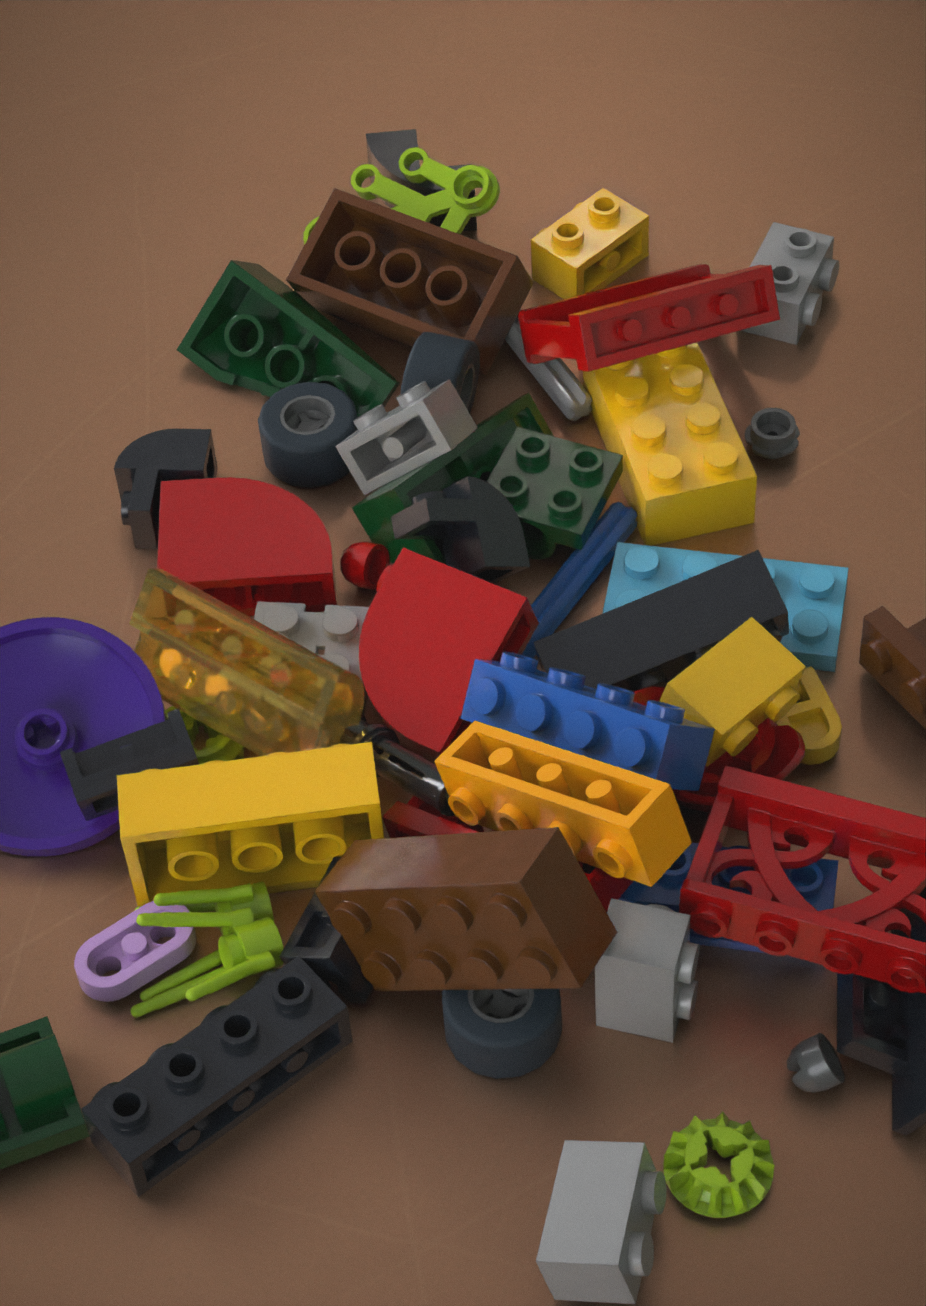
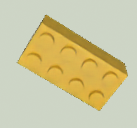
M697 342L590 372L583 371V386L591 395V413L607 451L623 455V472L619 478V483L629 507H632L637 512L635 519L644 545L653 546L755 523L757 475Z
M372 742L336 744L329 748L291 753L275 752L260 757L230 761L213 760L199 765L169 769H146L139 773L117 775L120 839L138 907L154 901L155 895L159 893L231 888L261 881L265 883L268 894L318 887L334 857H342L354 840L384 838Z

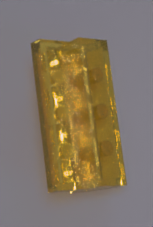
M148 569L129 625L140 630L134 652L150 670L163 701L177 709L179 708V710L259 756H266L275 752L291 753L329 748L339 744L345 727L357 726L359 724L364 706V686L356 674L163 569Z

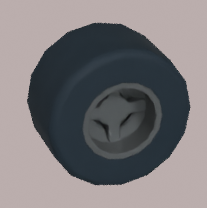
M423 332L415 341L409 354L400 395L423 381H426L429 388L432 389L450 379L468 412L471 413L480 369V352L477 344L469 340L432 332Z
M299 383L274 393L262 406L258 418L265 465L277 479L292 486L310 488L328 485L346 476L350 470L335 446L358 430L353 422L358 418L354 402L343 390L325 383Z
M560 989L442 991L446 1042L456 1060L472 1072L495 1079L520 1077L540 1068L555 1052L562 1034Z

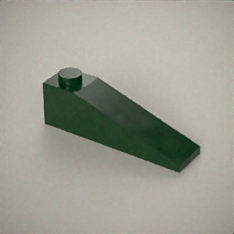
M235 260L229 262L177 348V351L215 380L244 387L268 397L294 384L305 382L329 384L343 390L355 404L358 417L382 404L385 407L400 384L399 381L300 294L256 263Z
M529 393L520 396L477 424L478 429L451 451L383 485L352 507L372 543L381 544L387 548L391 563L394 564L404 547L446 564L441 540L395 539L391 516L413 505V497L426 492L441 491L467 476L479 478L487 482L517 427L554 437Z

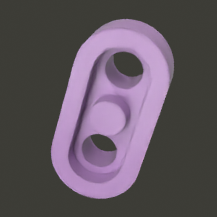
M151 901L83 943L78 949L74 960L75 971L83 992L90 998L98 1001L111 1002L120 1000L185 960L191 954L196 944L195 927L140 926L137 924L136 918L141 913L190 912L187 907L179 905L157 906L154 901ZM162 937H173L164 944L156 943ZM111 970L119 971L118 973L111 976H102L104 973Z

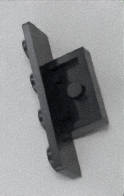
M926 887L919 894L924 899H926ZM902 908L900 911L907 916L911 924L910 939L926 942V923L915 913ZM891 930L892 934L909 938L903 931ZM837 973V1052L892 1074V1129L900 1134L908 1135L926 1123V994L921 992H903L893 988L888 983L853 973Z

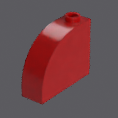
M222 477L161 481L156 584L164 622L250 617L255 615L257 601L301 603L306 605V612H324L326 605H337L336 578L328 532L316 512L299 497L278 486L247 478Z
M403 547L394 564L387 566L378 580L377 593L366 613L360 634L359 667L363 684L371 702L386 726L394 730L400 744L435 764L434 761L472 724L460 718L475 659L500 662L502 652L522 655L539 622L527 597Z

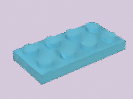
M617 542L602 614L742 556ZM763 558L788 610L789 634L783 636L780 643L806 667L811 666L814 670L835 672L849 568Z

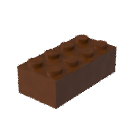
M334 188L286 279L294 291L300 294L318 311L410 347H413L415 341L423 332H432L473 341L477 344L480 352L479 374L484 376L487 375L534 284L517 255Z
M559 827L354 840L314 891L330 916L332 925L344 938L361 966L364 977L372 984L375 991L581 988L618 933Z

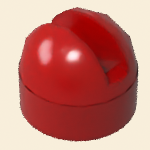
M366 541L351 544L343 551L340 559V571L345 580L357 587L371 590L377 589V583L382 572L390 565L387 548L384 545Z

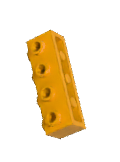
M474 721L434 761L449 795L448 804L451 810L466 824L472 826L478 824L495 831L559 827L578 861L600 868L615 878L625 877L652 887L692 843L669 783L478 721Z

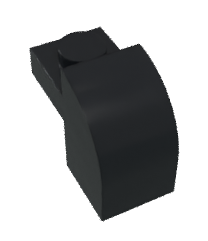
M164 429L155 431L130 443L117 458L114 471L121 499V518L123 525H131L135 548L158 549L161 481L216 478L218 467L211 429Z
M467 476L441 491L419 494L412 498L413 505L391 516L395 539L441 540L446 565L495 584L530 567L522 525L515 509L496 487L479 478Z

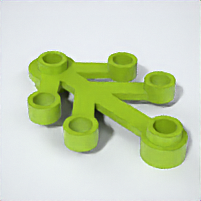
M419 147L409 148L402 153L399 158V169L406 179L412 183H422L428 180L445 190L424 196L383 176L372 164L360 165L351 175V185L361 198L366 200L380 198L396 206L390 209L428 223L432 217L448 212L440 227L457 234L462 233L471 217L481 216L490 211L496 204L500 194L499 182L489 169L483 166L466 165L456 171L431 159ZM423 160L422 166L419 169L409 171L410 165L414 161ZM375 176L374 182L369 187H361L366 178ZM482 188L477 196L468 199V195L473 189ZM319 217L313 219L306 226L303 234L304 244Z

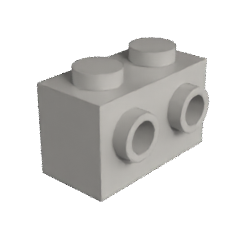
M776 222L772 223L750 267L772 265L780 320L741 331L797 345L806 325H815L822 305V293L824 290L832 291L838 276L839 261L832 259L833 236Z
M450 379L432 389L429 388L426 381H423L396 397L400 406L386 412L381 404L353 421L358 430L335 447L364 495L451 451L478 429Z
M611 898L607 914L618 933L595 966L596 1026L673 1043L679 1019L691 1020L698 993L699 982L694 980L699 959L700 944L690 942V915L675 912L659 904L645 906Z
M564 1140L536 1257V1263L554 1300L636 1304L641 1277L649 1276L653 1266L654 1245L651 1229L654 1215L662 1214L666 1203L665 1176L662 1171H656L645 1142Z

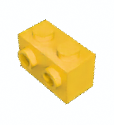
M602 188L584 202L578 203L570 212L549 227L542 229L531 239L532 279L562 299L604 289L649 255V215Z
M751 617L669 681L659 702L685 709L684 719L715 729L706 761V766L708 767L726 751L732 757L739 754L753 740L758 732L757 726L769 717L773 722H777L791 710L800 697L795 688L806 666Z

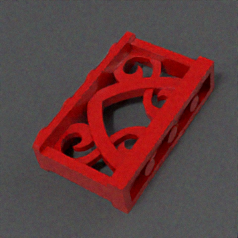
M697 264L519 311L518 319L526 361L529 364H539L558 358L576 359L578 371L590 372L780 320L772 265H756L726 274H711L710 267L707 264Z
M725 765L718 784L716 799L688 875L680 890L679 913L690 915V928L705 937L727 938L758 947L761 951L770 955H788L823 965L826 969L838 974L853 973L888 983L893 988L903 992H921L926 994V942L910 939V921L900 911L902 908H905L918 915L926 923V899L919 896L926 887V818ZM729 827L747 832L749 849L720 851ZM791 844L805 847L797 851H790ZM826 854L849 859V864L855 877L873 894L847 905L817 911L796 890L783 869H796L811 865ZM868 865L882 868L881 876L876 874ZM749 866L754 868V871H743L735 875L730 881L729 889L713 885L711 882L716 874L730 867ZM744 887L749 890L751 895L731 890V888ZM900 930L907 934L909 938L888 933V931Z

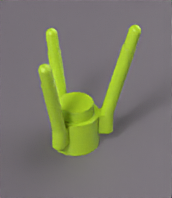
M263 881L231 888L159 893L154 897V903L157 906H186L190 912H231L250 907L254 920L270 917L274 921L269 894ZM219 927L222 936L228 934L229 927ZM219 949L143 990L140 994V999L142 1001L148 1000L157 994L195 979L221 965Z
M250 907L231 912L139 914L136 921L140 926L229 927L227 935L219 937L218 940L219 954L223 963L222 967L138 1003L131 1008L130 1012L133 1017L138 1018L185 998L189 1001H195L247 976L281 967L283 961L279 956L284 948L276 924L270 917L254 920Z

